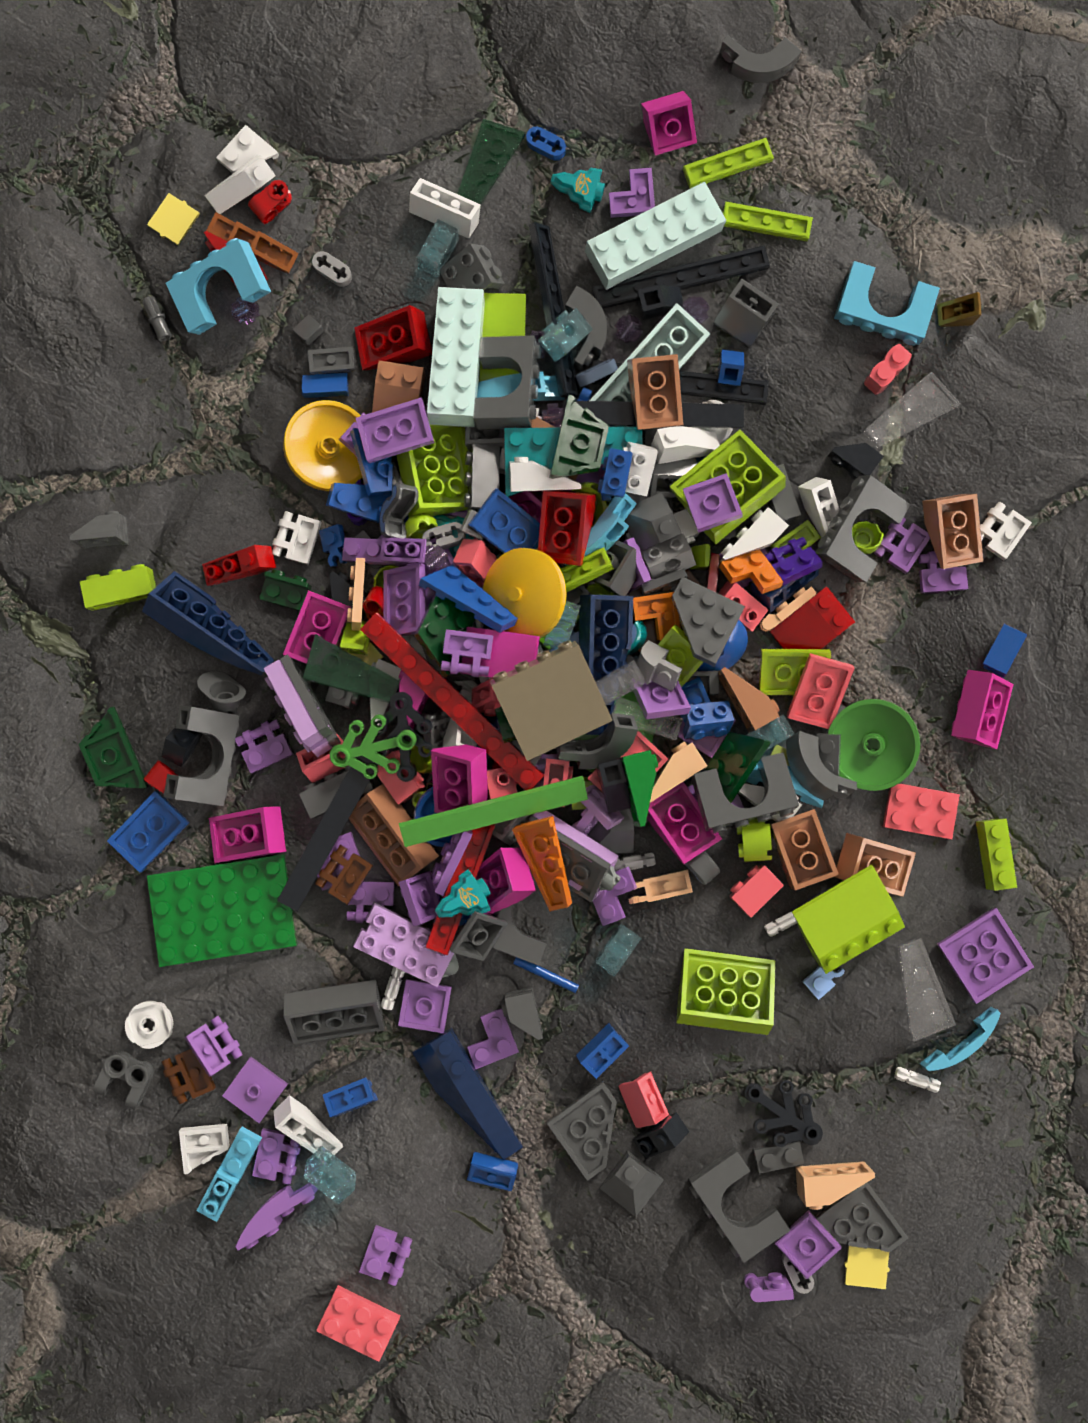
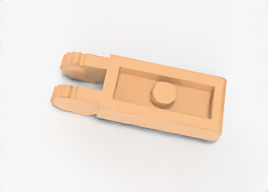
M812 586L808 590H805L803 587L793 595L794 601L790 604L785 601L775 609L777 611L776 615L769 614L761 620L762 622L759 624L760 630L762 632L771 631V629L815 596L817 592Z
M688 870L635 882L637 888H645L646 895L634 896L628 900L629 904L692 893Z

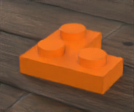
M760 549L721 561L719 567L730 584L751 578L761 594L779 589L783 584L782 579Z
M674 592L633 597V621L655 618L657 640H662L674 625L680 628L679 614L672 602Z

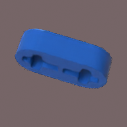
M532 127L527 131L526 141L531 150L554 161L560 160L565 156L566 144L562 138L541 127ZM539 135L540 140L533 142L532 137ZM560 146L559 150L552 152V147Z

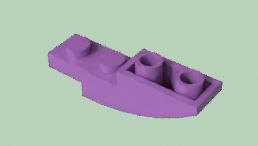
M382 537V539L344 538L342 560L345 562H356V558H365V563L370 565L424 563L427 540Z
M315 1181L309 1182L296 1191H293L290 1184H288L270 1197L247 1224L237 1242V1250L243 1247L249 1249L259 1242L258 1239L264 1235L270 1237L275 1234L283 1220L280 1214L282 1217H285L295 1210V1205L300 1202L302 1205H305L315 1198L314 1194L318 1189Z

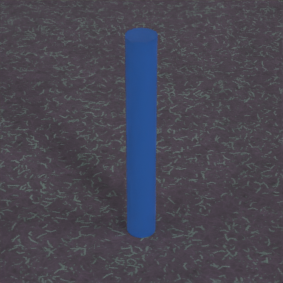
M516 957L513 964L573 993H576L579 987L578 984Z

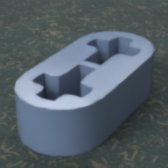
M614 358L577 374L576 379L579 386L582 387L615 372L618 367Z

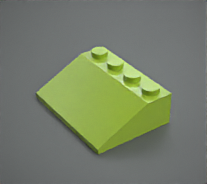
M430 425L434 439L433 444L397 454L403 484L414 486L419 492L418 502L408 514L409 518L423 513L437 516L467 510L468 507H464L465 493H468V486L464 485L465 474L468 472V465H465V455L468 451L465 445V427Z
M738 430L670 486L672 492L691 515L683 488L727 473L743 517L703 531L715 544L786 487V476L741 430Z
M872 865L792 911L813 958L825 974L905 928L899 911Z
M685 948L676 1023L768 1035L774 1025L775 960Z

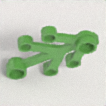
M378 714L372 718L371 727L361 745L351 748L356 736L360 735L364 730L363 722L354 720L349 725V732L344 742L335 745L331 749L330 760L335 766L345 767L349 765L363 773L367 779H373L378 774V767L373 763L366 765L355 758L364 756L384 767L388 773L394 774L400 768V762L396 758L388 759L377 752L395 747L405 751L410 750L415 745L417 738L414 732L403 730L397 737L373 743L379 730L386 725V718ZM375 719H380L382 725L378 726L375 723ZM353 725H358L360 731H355ZM404 736H410L411 742H406ZM338 752H343L345 758H341ZM389 763H394L396 769L390 768ZM367 768H372L374 774H369Z

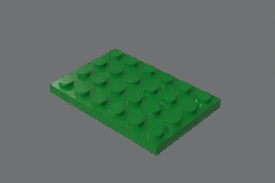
M285 854L147 876L159 967L297 946L293 910L277 901L288 882Z

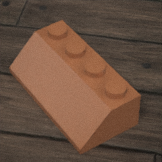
M384 784L360 799L349 817L351 823L398 887L400 886V881L411 878L439 857L433 846L428 842L408 847L404 846L399 823L412 819L403 806L397 804Z

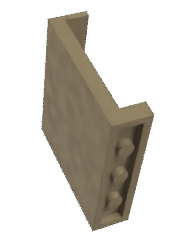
M571 640L559 644L558 649L549 652V650L541 652L536 656L537 659L530 662L522 661L514 666L515 669L507 673L506 671H501L495 674L493 679L489 681L527 761L613 721L576 641L571 642Z

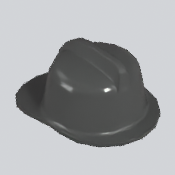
M210 671L202 674L197 680L200 691L209 698L211 706L220 712L235 714L241 699L246 695L245 688L223 672Z

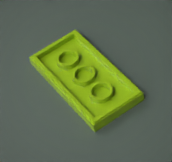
M484 293L485 307L482 337L525 336L526 294ZM480 361V382L519 373L508 368L483 369Z

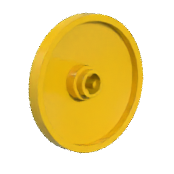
M330 400L312 402L298 410L289 421L283 438L284 455L292 472L305 484L322 491H330L332 483L356 484L358 480H361L362 474L357 456L339 441V438L356 422V418L361 415L343 403Z
M529 548L510 550L501 555L492 564L484 581L483 590L518 618L515 626L505 630V632L534 635L542 638L555 628L563 614L566 604L565 580L557 563L544 552Z

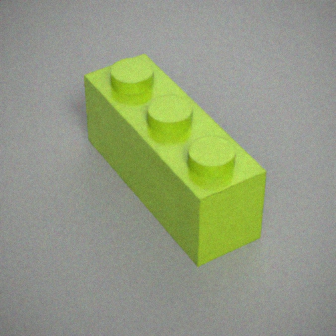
M144 564L131 566V570L122 571L121 569L112 570L106 576L100 577L99 574L86 577L87 580L80 581L85 608L91 611L147 599L148 594L156 588L153 570L144 566Z
M1007 819L976 821L986 889L996 891L1017 888Z

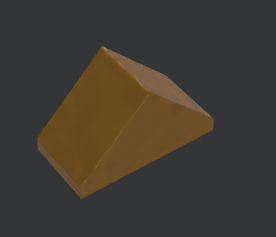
M972 293L937 304L939 326L973 325L982 315L980 293Z

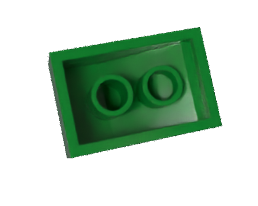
M651 750L619 758L622 760L631 802L630 810L634 826L638 827L645 826L656 777L655 768H658L656 755L651 754Z

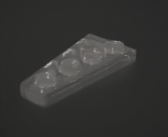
M931 371L863 432L879 448L958 408L962 404Z
M916 938L899 945L898 950L911 1041H917L955 1026L956 1023L922 938Z

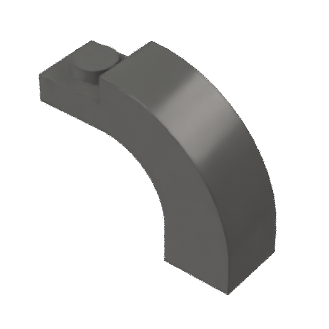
M729 35L722 41L720 49L722 57L727 62L733 63L731 73L744 81L752 83H767L783 77L798 63L802 52L786 37L772 51L764 54H755L747 51Z
M576 285L565 304V312L582 322L587 331L588 337L574 360V367L582 372L584 366L589 367L595 356L594 354L600 357L604 350L607 321L599 302L590 293Z
M611 713L613 721L608 723L606 729L599 736L589 740L573 739L556 747L558 759L577 761L578 769L597 768L598 764L619 759L628 751L635 740L638 728L634 716Z
M798 731L786 740L789 766L797 781L813 796L824 801L833 795L835 798L842 799L857 790V782L834 775L823 765L819 756L818 737Z

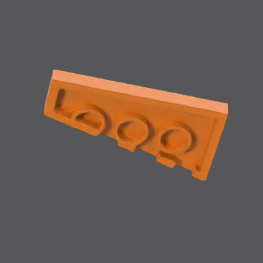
M550 816L516 825L512 828V831L549 911L568 908L572 904L554 817Z

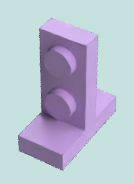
M591 785L586 788L588 800L581 801L586 807L581 813L582 819L575 822L572 827L587 836L598 821L608 830L618 825L625 817L619 811L608 814L604 795L597 787Z

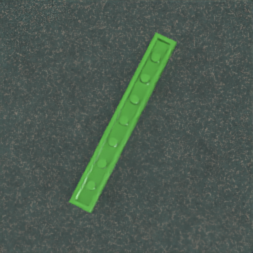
M579 776L399 823L404 846L408 847L588 800L584 778Z

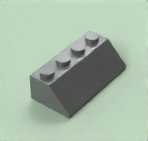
M376 980L284 994V1019L293 1044L385 1030L381 998Z

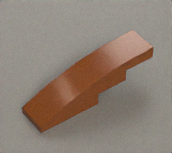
M215 212L206 230L226 241L237 238L249 242L256 260L288 274L299 254L260 231L256 232L238 221L235 223Z

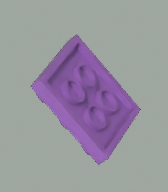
M992 908L937 943V946L975 1004L1034 968L997 908Z

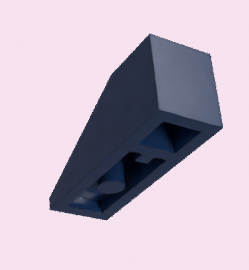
M819 569L784 586L782 585L779 589L761 594L754 582H752L751 595L771 613L817 577Z

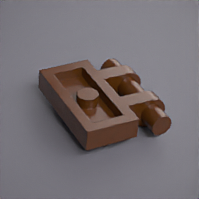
M340 844L336 852L333 851L330 855L331 859L325 869L322 868L318 875L320 877L315 884L323 888L327 881L333 885L328 893L348 905L373 865L355 853L347 860L343 856L348 848ZM338 864H341L344 868L339 876L335 877L332 873Z
M191 1048L175 1055L177 1065L173 1066L170 1058L161 1061L164 1067L163 1074L165 1078L168 1077L172 1086L171 1093L173 1097L176 1096L179 1104L188 1101L185 1095L187 1091L190 1092L192 1099L216 1088L212 1077L207 1075ZM181 1071L186 1084L181 1085L177 1076L178 1072Z

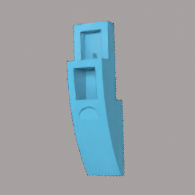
M540 372L539 379L535 380V385L538 387V398L534 399V401L565 400L564 397H559L556 376H544L543 372ZM518 373L478 382L477 398L503 397L512 393L519 386L522 375Z
M626 493L623 498L614 497L603 514L598 518L596 524L591 527L585 556L603 547L607 551L629 527L624 521L637 503Z
M243 1126L240 1128L196 1211L216 1222L218 1221L262 1139L261 1136Z

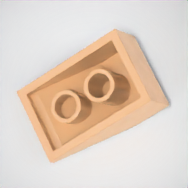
M683 742L671 749L673 754L668 757V760L654 781L650 802L707 767V764L693 743L686 744Z
M865 1162L795 1166L798 1196L806 1207L813 1210L822 1209L824 1205H831L875 1178V1173Z

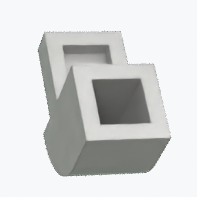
M649 640L642 647L635 665V673L642 682L648 685L653 681L670 691L675 688L682 669L665 660L669 650Z

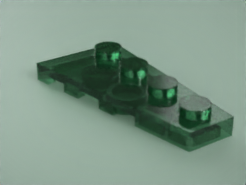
M483 119L458 195L481 205L525 137V132Z
M315 634L303 676L304 680L390 703L391 697L397 691L399 680L374 666H370L363 662L362 659L347 653L337 645L331 644Z

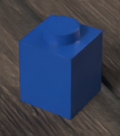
M721 350L718 366V383L740 386L744 370V352Z

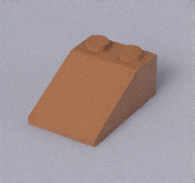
M678 354L627 360L629 386L637 430L683 425Z
M379 361L372 413L422 398L426 376L424 368Z
M959 494L922 501L925 526L941 569L983 562L977 494Z
M726 667L718 671L719 681L748 732L755 731L780 717L777 713L780 711L779 707L773 699L770 700L767 695Z
M815 809L771 824L782 867L790 889L798 890L839 875Z
M846 833L837 864L839 875L834 877L846 880L872 865L888 893L904 896L916 853Z

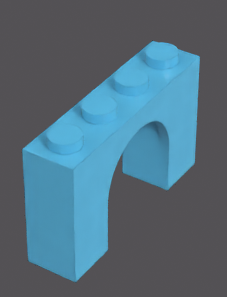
M237 238L232 239L222 249L210 252L207 258L192 263L188 270L174 274L172 279L166 282L189 333L200 335L217 324L205 295L207 283L216 272L226 270L232 276L242 300L254 303L271 292L249 242Z
M854 261L849 269L834 319L839 320L844 325L853 324L859 326L867 332L875 331L882 333V336L889 339H901L908 345H919L925 338L940 288L918 281L912 290L906 312L897 317H885L878 314L872 308L868 299V291L875 267Z

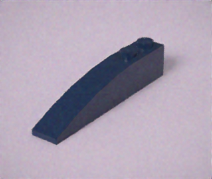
M174 571L148 594L142 612L196 648L224 662L259 675L265 672V667L274 662V659L255 640H250L246 636V631L241 626L237 627L230 620L231 616L225 610L221 611L215 605L216 600L177 572Z
M580 595L579 647L611 716V713L615 712L616 706L614 704L617 693L620 692V680L623 671L626 669L627 662L625 661L628 650L631 649L633 596ZM608 723L585 735H600L606 729Z
M452 1027L412 1051L435 1092L503 1160L523 1148V1145L481 1075L475 1069L473 1062Z

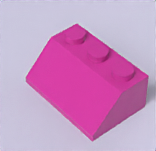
M968 670L963 680V691L957 704L958 710L952 724L951 736L962 741L997 749L1013 684L993 673Z
M465 744L431 750L435 813L488 800L486 749Z

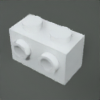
M627 442V446L623 447L622 450L632 452L633 456L626 492L647 496L658 451L651 446Z

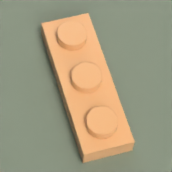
M356 558V565L351 566L350 580H354V587H349V601H353V608H348L347 622H352L353 631H361L365 558Z

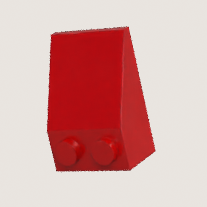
M411 305L354 328L361 366L364 371L377 369L379 361L403 364L432 354L425 314Z
M543 490L538 550L550 556L556 563L582 566L594 519L596 494L563 490Z
M826 586L769 632L783 649H821L854 624L855 621Z

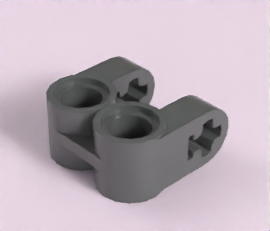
M124 1051L117 1052L105 1061L93 1091L105 1096L114 1078L124 1080L132 1087L125 1106L137 1110L154 1076V1068L148 1061L137 1060ZM116 1059L122 1062V1070H118L115 1067L114 1062ZM136 1069L143 1071L144 1079L137 1078L135 1074Z

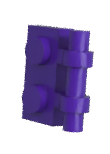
M804 537L797 540L792 539L786 545L780 548L775 547L769 551L770 553L765 554L769 562H775L772 567L782 579L783 586L823 567V561L811 547L804 550L801 549V547L807 545ZM788 553H792V554H793L792 556H790V557H788V558H785V559H784V557H783L784 555H786V554H788Z

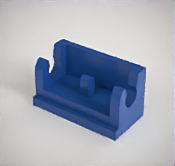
M1004 624L982 664L984 665L983 668L1004 679L1027 634Z
M608 1023L576 1056L579 1062L597 1079L629 1045Z
M363 1078L323 1094L329 1116L337 1117L377 1101V1095L373 1093L371 1088L372 1082L367 1080V1078Z

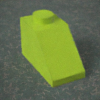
M361 621V628L366 624V621ZM346 623L340 647L347 653L368 655L370 639L362 631H353L352 623Z

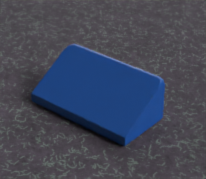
M348 373L303 375V397L349 396Z
M474 1152L467 1180L512 1192L518 1163Z

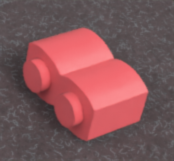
M895 345L888 351L882 361L872 369L866 377L864 385L875 395L881 393L908 364L912 354L902 345Z

